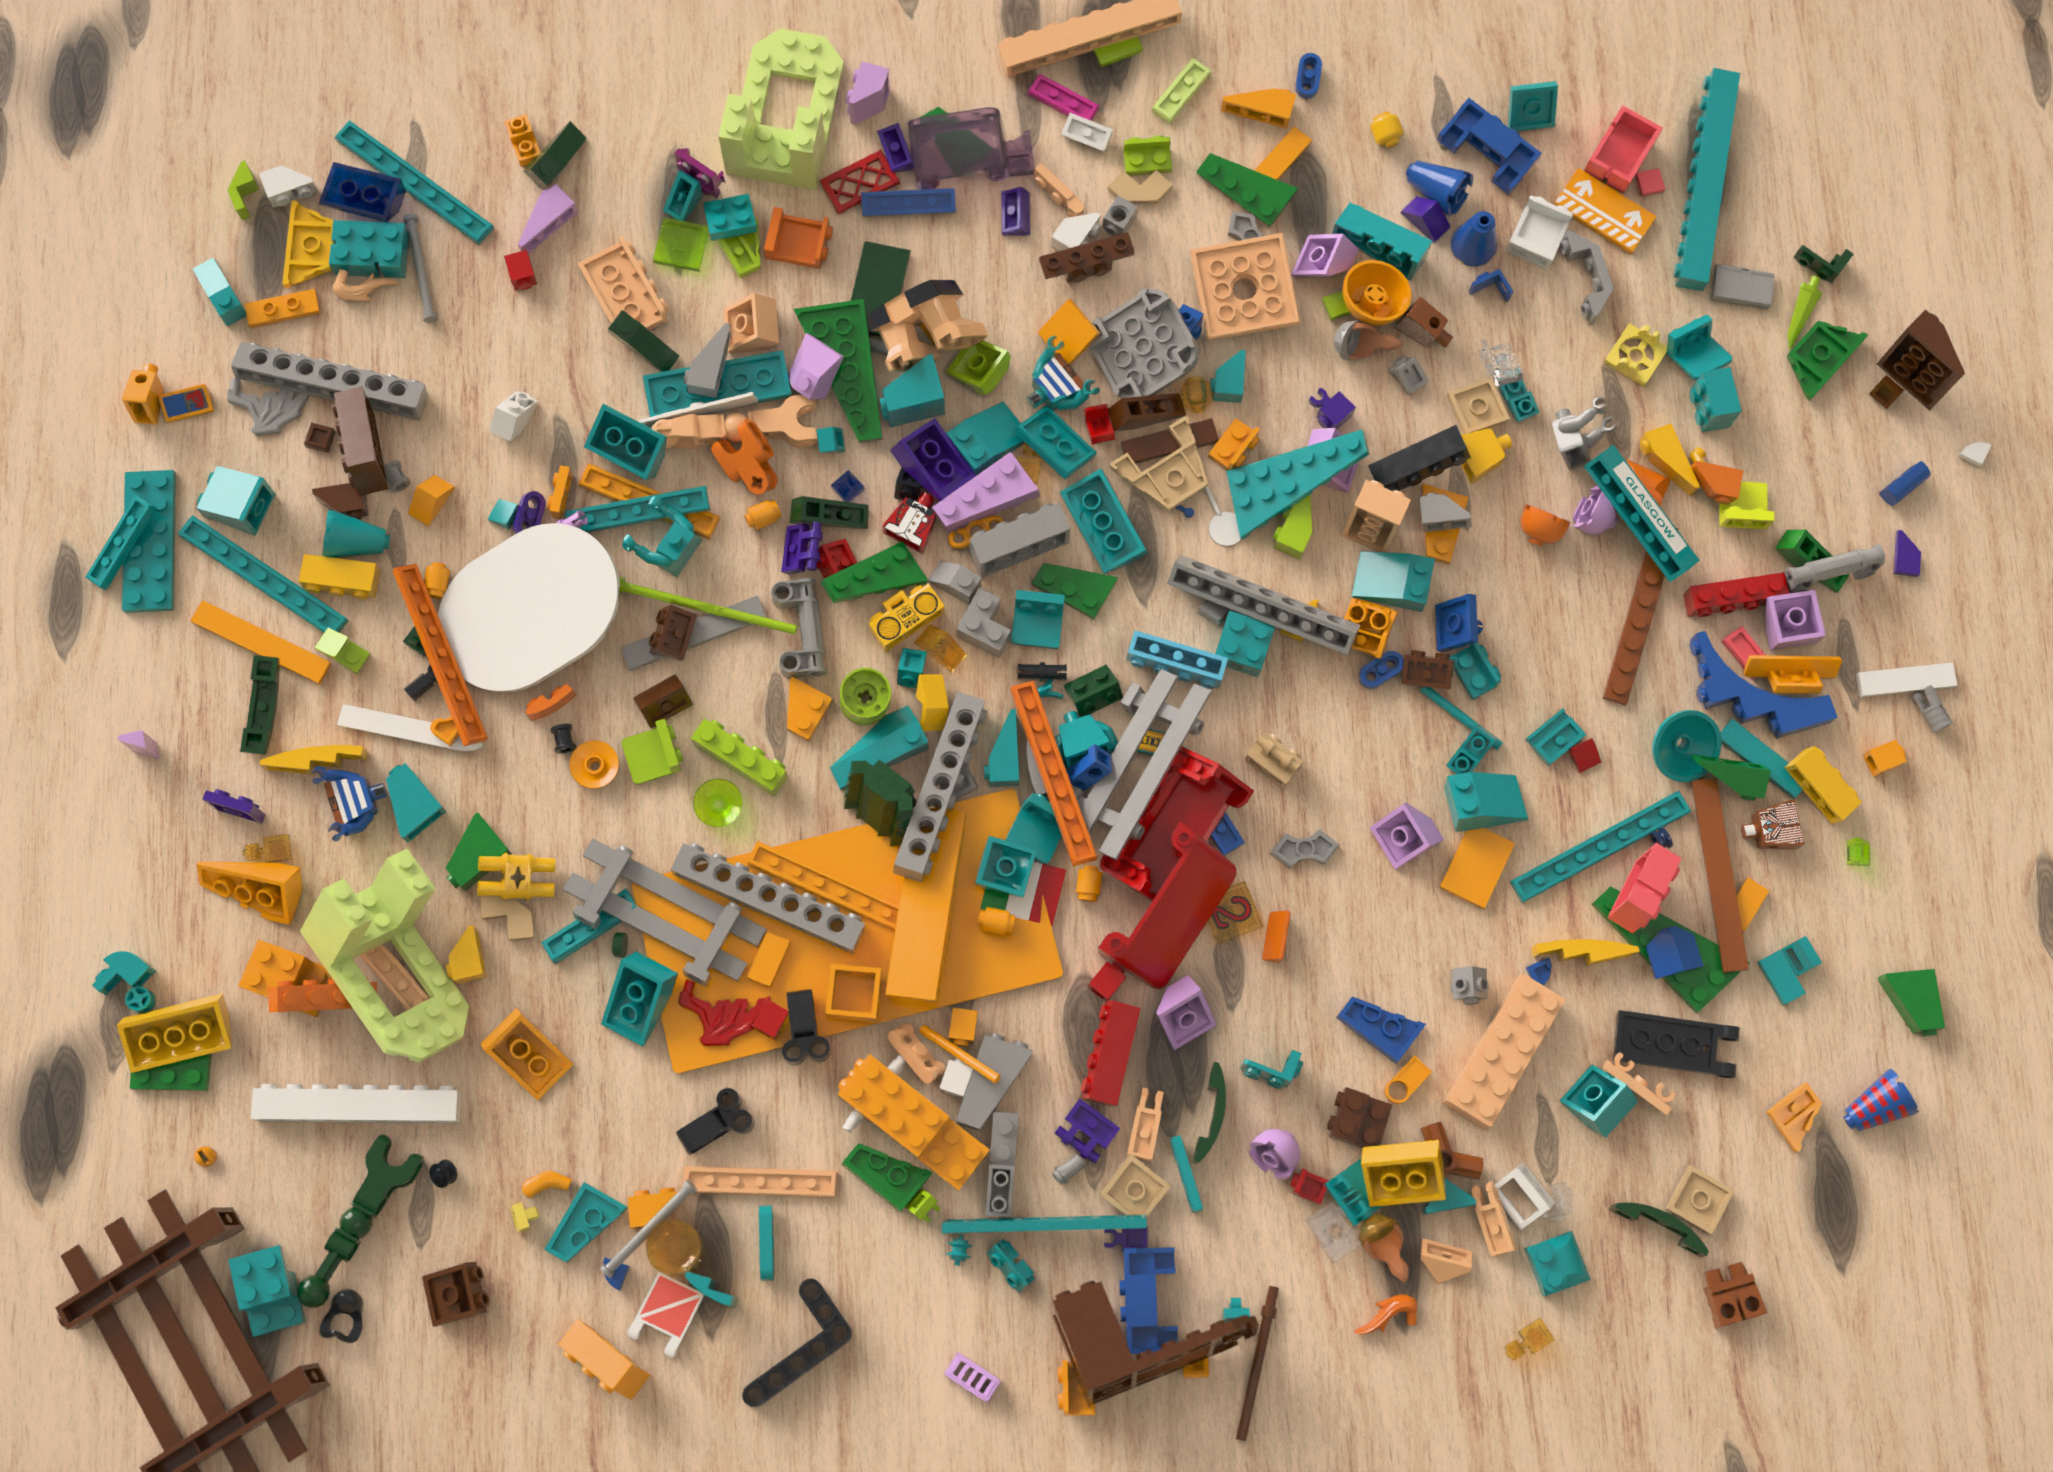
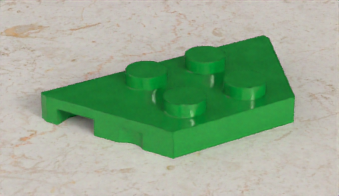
M1818 320L1788 353L1787 358L1809 401L1867 338L1868 335L1861 332L1857 334L1849 332L1845 327L1832 326L1829 323Z

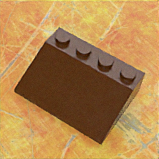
M1926 309L1902 333L1877 363L1881 369L1929 411L1965 374L1945 326L1936 315L1929 313Z

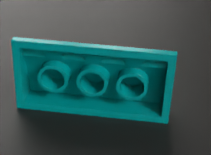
M1101 468L1060 491L1062 498L1104 574L1117 570L1148 554L1145 545Z

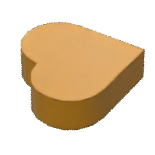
M452 716L446 720L437 718L431 723V732L451 747L459 737Z

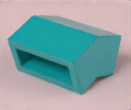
M1807 936L1781 949L1796 976L1822 963Z

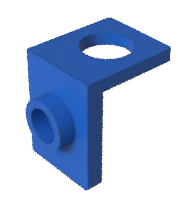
M1497 269L1490 274L1485 272L1479 275L1476 281L1472 282L1468 292L1472 295L1495 283L1505 301L1508 302L1514 291L1501 270Z

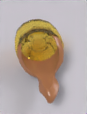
M1381 1213L1372 1214L1363 1221L1360 1227V1244L1373 1259L1386 1262L1391 1273L1402 1282H1406L1409 1269L1406 1262L1400 1256L1403 1245V1233L1397 1220L1392 1219L1390 1216Z

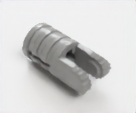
M1932 685L1924 688V693L1932 706L1929 705L1922 693L1917 692L1912 695L1926 721H1928L1929 726L1932 728L1933 733L1953 724Z

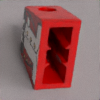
M922 492L917 502L906 497L882 526L883 534L898 542L903 541L906 546L923 554L936 521V513L930 509L935 499L925 492Z

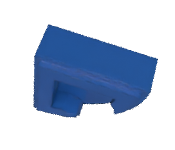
M1546 958L1526 967L1530 978L1544 986L1551 974V960Z
M604 1258L603 1264H608L611 1259ZM621 1264L614 1271L615 1275L612 1278H608L605 1275L608 1283L621 1291L630 1266Z

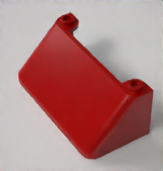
M1181 746L1139 820V824L1145 827L1143 836L1140 840L1129 838L1117 860L1103 855L1100 861L1101 870L1152 902L1179 861V858L1176 857L1178 850L1173 847L1171 842V836L1179 822L1191 828L1207 841L1229 806L1241 808L1248 802L1254 790L1219 763Z
M1179 822L1171 836L1172 845L1178 850L1176 857L1179 858V861L1129 938L1119 932L1109 933L1098 947L1100 955L1112 963L1115 962L1120 965L1126 972L1154 989H1161L1168 984L1237 874L1235 865L1181 822Z

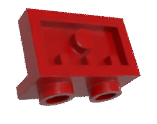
M846 538L823 544L819 547L818 552L821 555L820 561L817 562V568L824 579L857 563Z

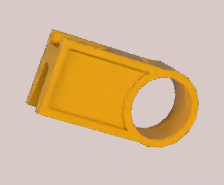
M1414 1055L1393 1079L1386 1084L1384 1089L1386 1099L1392 1104H1402L1432 1071ZM1399 1082L1406 1088L1404 1099L1394 1100L1391 1098L1388 1091L1391 1083Z

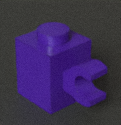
M1319 388L1317 393L1322 399L1316 400L1313 396L1309 398L1311 406L1320 408L1316 418L1322 428H1336L1338 430L1353 416L1356 409L1340 391L1330 398L1324 389Z

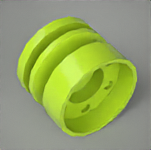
M862 667L853 670L845 676L840 687L839 703L842 713L848 720L857 725H871L877 723L886 715L890 706L891 688L889 681L881 672L873 668ZM864 694L869 695V700L866 701V704L861 703L860 697H863Z

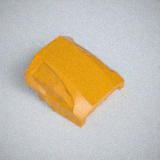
M1352 598L1344 619L1361 625L1352 649L1382 659L1392 626L1399 612L1369 601Z

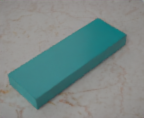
M1181 1135L1172 1137L1169 1142L1191 1212L1202 1211L1203 1206Z

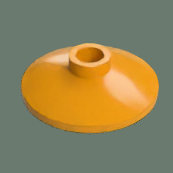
M591 740L582 743L574 750L570 758L569 768L572 777L578 784L586 788L597 789L608 785L616 777L619 769V759L615 750L609 744L598 740ZM593 763L600 764L598 770L591 769Z

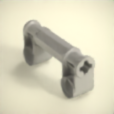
M1876 544L1870 549H1857L1807 562L1801 567H1788L1784 570L1789 594L1808 591L1815 582L1848 573H1853L1855 580L1867 578L1874 575L1885 564V554L1881 545Z
M814 578L777 582L772 588V602L777 608L798 607L802 650L788 651L781 655L779 669L786 678L818 677L827 673L826 668L823 666L822 655L824 654L819 601L815 596L814 587L817 583ZM781 591L789 594L786 599L776 597L777 593ZM790 660L794 661L797 666L794 669H787L784 667V663Z

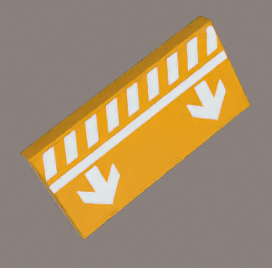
M1580 168L1575 171L1553 204L1567 208L1569 212L1573 213L1572 218L1631 255L1657 217Z

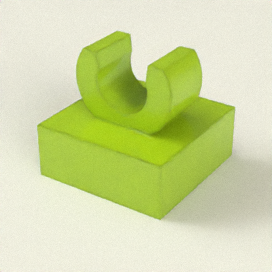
M923 1188L917 1192L905 1207L918 1219H923L926 1222L931 1221L927 1216L931 1208L937 1212L940 1211L939 1206L936 1205L937 1200Z

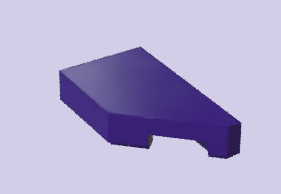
M1898 530L1895 539L1893 574L1918 577L1920 575L1921 551L1902 530Z

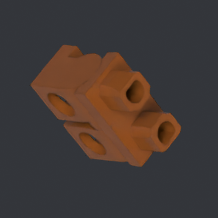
M1743 1262L1727 1266L1731 1280L1725 1282L1720 1268L1705 1272L1708 1287L1703 1289L1714 1317L1712 1320L1715 1329L1768 1313L1759 1289L1754 1282L1753 1273L1748 1275Z

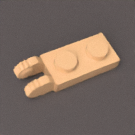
M1042 163L1034 168V181L1036 185L1041 189H1046L1051 194V198L1058 205L1062 204L1067 208V215L1069 217L1084 214L1085 206L1080 202L1081 200Z
M1142 1088L1139 1106L1136 1107L1127 1157L1133 1154L1140 1160L1152 1162L1162 1113L1160 1109L1164 1092H1157L1154 1109L1145 1108L1149 1094L1148 1088Z
M1491 1181L1486 1184L1490 1204L1485 1205V1198L1479 1186L1472 1187V1196L1476 1199L1475 1211L1490 1256L1495 1257L1515 1251L1517 1247L1501 1200L1499 1201L1497 1187Z

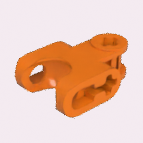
M746 419L737 428L742 440L740 450L735 449L729 441L724 439L717 440L711 445L713 455L733 482H739L743 479L749 491L754 494H762L776 487L778 477L768 463V460L774 456V452L754 421Z

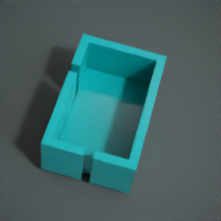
M333 220L331 237L333 244L330 247L329 265L335 275H338L339 269L349 272L348 276L370 277L373 273L374 277H380V272L375 264L379 263V268L384 277L406 278L409 233L404 223Z

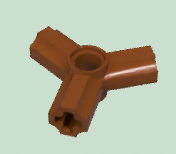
M1441 1121L1420 1128L1424 1141L1439 1140L1441 1154L1449 1158V1166L1444 1168V1178L1447 1174H1453L1480 1180L1484 1158L1453 1152Z

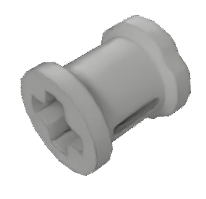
M396 460L384 465L391 492L402 491L410 485L409 478L405 477L401 469L400 461Z

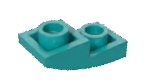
M1519 371L1496 380L1501 395L1517 422L1540 413L1531 391H1527Z
M1477 724L1446 766L1456 774L1472 772L1497 739Z

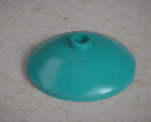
M1683 710L1672 714L1660 725L1654 736L1652 755L1655 765L1663 775L1674 781L1690 782L1703 777L1709 771L1692 759V755L1697 754L1719 758L1722 746L1720 730L1711 717L1700 711ZM1681 739V743L1677 745L1678 740Z

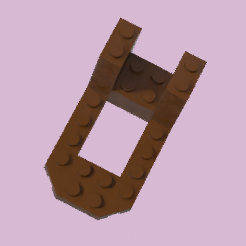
M1094 1280L1086 1282L1080 1286V1290L1073 1293L1070 1290L1061 1292L1052 1301V1306L1056 1313L1053 1315L1055 1326L1088 1407L1237 1346V1340L1244 1336L1246 1340L1256 1335L1259 1327L1255 1316L1248 1317V1315H1243L1225 1323V1320H1220L1211 1324V1329L1203 1333L1200 1330L1193 1331L1185 1335L1186 1339L1178 1343L1176 1340L1168 1341L1161 1345V1350L1153 1353L1151 1350H1146L1136 1355L1137 1359L1133 1360L1101 1281L1095 1283Z

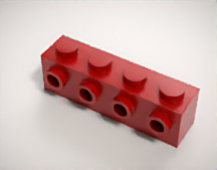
M1782 572L1690 586L1683 596L1688 617L1698 616L1701 618L1719 612L1721 614H1728L1739 609H1745L1746 611L1754 610L1760 606H1766L1767 597L1789 594L1785 573Z
M1114 1000L1105 1001V1005L1101 1006L1099 1011V1019H1101L1099 1029H1096L1093 1036L1094 1050L1087 1060L1088 1075L1087 1078L1083 1079L1081 1085L1082 1099L1109 1107L1118 1105L1141 1008Z

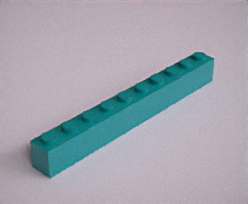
M1713 68L1710 75H1706L1703 81L1702 89L1706 91L1699 105V110H1702V117L1698 118L1696 125L1699 136L1695 138L1693 144V151L1696 152V155L1692 159L1689 172H1693L1686 188V193L1690 194L1689 200L1685 201L1683 214H1686V219L1680 227V235H1683L1682 242H1679L1676 256H1680L1679 264L1676 263L1673 271V277L1676 278V287L1703 292L1709 283L1741 74L1739 72Z

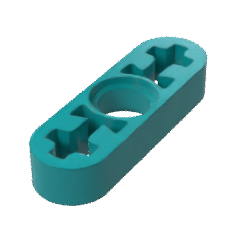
M772 1205L759 1206L761 1281H774Z

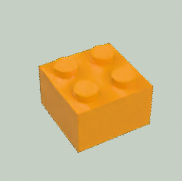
M831 964L826 1017L877 1023L882 979L881 968Z

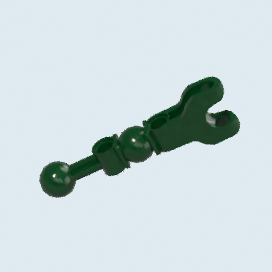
M385 1134L377 1137L365 1156L368 1175L350 1204L353 1207L342 1214L340 1229L336 1227L325 1244L324 1249L329 1253L316 1274L304 1278L298 1285L297 1297L301 1304L308 1308H317L328 1300L330 1295L328 1282L342 1260L348 1262L353 1257L361 1243L358 1239L365 1237L370 1232L372 1218L376 1219L393 1191L409 1186L415 1181L424 1164V1157L422 1155L412 1154L402 1165L390 1166L387 1156L392 1146L391 1139Z

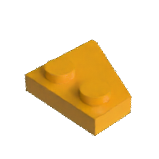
M1803 1083L1766 1112L1793 1152L1801 1150L1802 1145L1800 1144L1806 1132L1810 1131L1813 1118L1818 1114L1822 1102L1810 1085Z

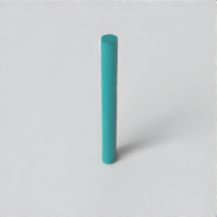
M1423 686L1420 692L1473 731L1478 724L1476 721L1431 687ZM1495 737L1497 740L1492 747L1498 750L1503 742Z

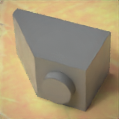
M1428 493L1420 497L1423 532L1472 527L1471 514L1446 495Z
M940 560L928 582L970 605L978 588L982 586V577L962 565Z

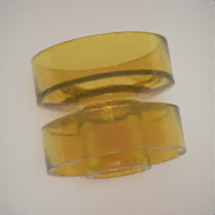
M676 1219L666 1220L658 1224L650 1232L646 1242V1253L652 1266L658 1271L673 1277L685 1276L686 1271L692 1273L702 1262L705 1251L701 1234L690 1224Z

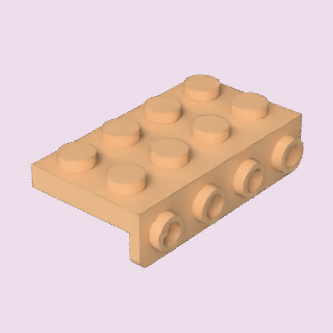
M621 236L618 238L619 243L577 263L610 324H612L621 310L625 311L648 330L668 321L666 312L669 309L664 299H658L655 293L658 290L653 280H647L644 274L647 270L641 259L638 261L635 259L633 254L636 251L630 240L626 242L624 237Z

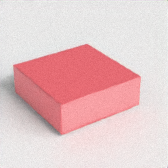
M1659 168L1637 172L1635 175L1641 197L1665 191Z

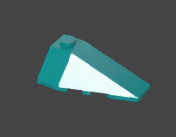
M907 705L881 719L839 758L830 769L840 790L846 788L852 761L866 760L873 766L880 759L887 766L891 767L928 750L929 742L917 718Z

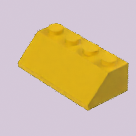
M223 993L124 1017L117 1024L130 1073L232 1048L230 1016Z

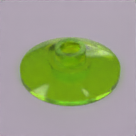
M720 778L704 782L697 789L693 798L695 814L704 824L712 827H723L731 824L739 816L743 805L742 795L737 786L726 779ZM722 801L723 806L717 809L714 807L715 802Z

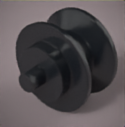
M443 1159L430 1167V1178L439 1188H444L448 1184L454 1183L457 1179L456 1167L447 1159Z

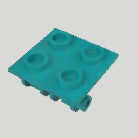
M1362 1158L1324 1184L1353 1226H1356L1382 1207H1370L1361 1166Z

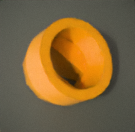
M202 1146L196 1150L194 1159L199 1166L210 1167L215 1163L217 1154L213 1148ZM202 1151L208 1159L207 1162H205L202 1156L200 1155Z

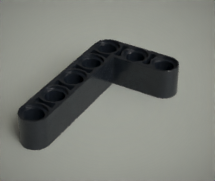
M804 1280L800 1284L799 1294L823 1331L748 1384L742 1393V1398L748 1406L759 1407L851 1340V1327L817 1280ZM808 1284H815L818 1287V1293L813 1298H807L804 1294V1289ZM823 1305H829L833 1310L832 1316L827 1320H823L819 1316V1309ZM843 1326L847 1329V1337L843 1341L834 1339L833 1332L836 1327ZM821 1341L826 1346V1352L824 1355L817 1357L813 1354L812 1347L814 1343ZM795 1357L804 1359L805 1366L802 1371L795 1372L792 1370L791 1361ZM775 1372H779L783 1376V1383L779 1387H773L769 1382L770 1376ZM754 1387L759 1388L762 1393L761 1399L756 1403L751 1402L748 1398L749 1391Z

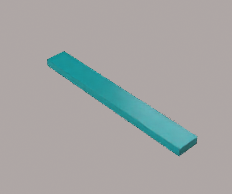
M349 120L335 135L337 142L476 244L480 245L494 229L491 223Z
M192 515L178 532L181 538L321 632L325 633L327 628H330L340 633L349 621L346 617Z
M1677 791L1511 880L1510 884L1520 901L1524 903L1692 811L1680 791Z
M1107 1215L948 1219L942 1223V1233L1147 1228V1216Z

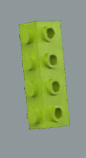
M704 718L691 737L693 745L775 797L788 778L785 770L786 766L776 759L771 761L764 757L765 753L758 747L753 745L750 748L744 744L745 740L738 734L733 732L730 735L723 730L725 727L716 720L712 719L710 722Z

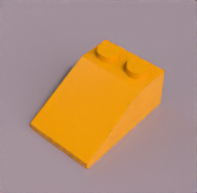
M517 1007L480 1043L483 1050L537 1101L574 1065Z

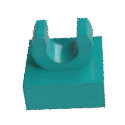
M1230 1298L1229 1308H1224L1222 1320H1225V1323L1243 1315L1250 1317V1308H1241V1298Z

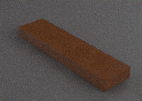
M1212 418L1190 424L1196 448L1218 442L1219 439ZM1169 430L1121 441L1123 454L1128 453L1135 464L1168 456L1181 448Z

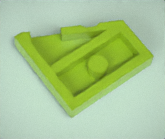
M755 219L757 232L717 240L739 279L760 270L758 219Z

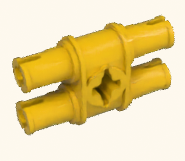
M504 853L501 856H479L478 870L501 871L502 879L500 881H478L477 895L500 896V899L506 900V898L525 899V901L532 897H554V883L532 882L530 877L533 872H555L556 860L555 858L533 857L530 853H527V855H508V853ZM518 869V873L522 875V879H518L515 885V881L513 879H510L511 875H515L516 870Z

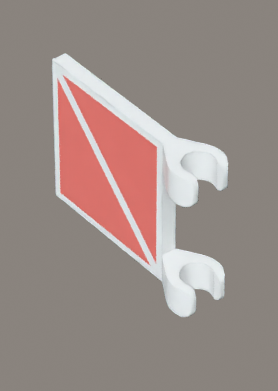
M659 1272L627 1335L637 1340L644 1324L671 1336L664 1353L671 1358L675 1357L681 1341L705 1295Z

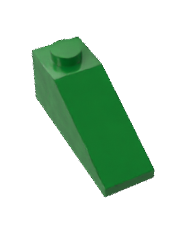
M1806 529L1786 530L1775 547L1795 567H1801L1807 562L1832 557ZM1850 573L1818 582L1833 592L1838 593Z
M1697 754L1692 755V759L1739 793L1741 798L1755 801L1756 798H1765L1771 772L1766 766Z

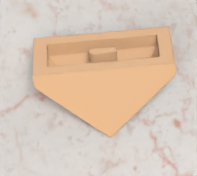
M1422 1239L1420 1259L1438 1284L1471 1271L1472 1251Z

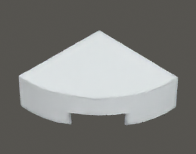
M1985 442L1972 443L1965 447L1958 457L1980 467L1987 456L1991 444Z

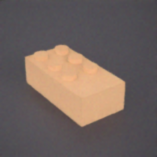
M1366 480L1354 504L1342 536L1377 552H1387L1411 499H1408L1400 491H1390L1384 488V485L1380 482Z

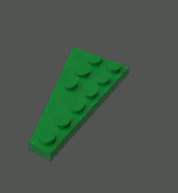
M1611 886L1591 904L1630 945L1639 947L1640 952L1638 954L1650 966L1645 947L1660 930L1676 926L1694 934L1704 967L1663 977L1662 979L1695 1013H1698L1740 973H1722L1719 949L1716 943L1659 913L1656 919H1650L1645 928L1640 927L1633 934L1608 919L1607 917L1620 893L1619 890Z

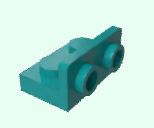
M1478 642L1470 644L1469 647L1450 656V659H1455L1453 670L1472 701L1495 689L1500 684L1501 674L1495 665H1491L1485 647L1479 645Z

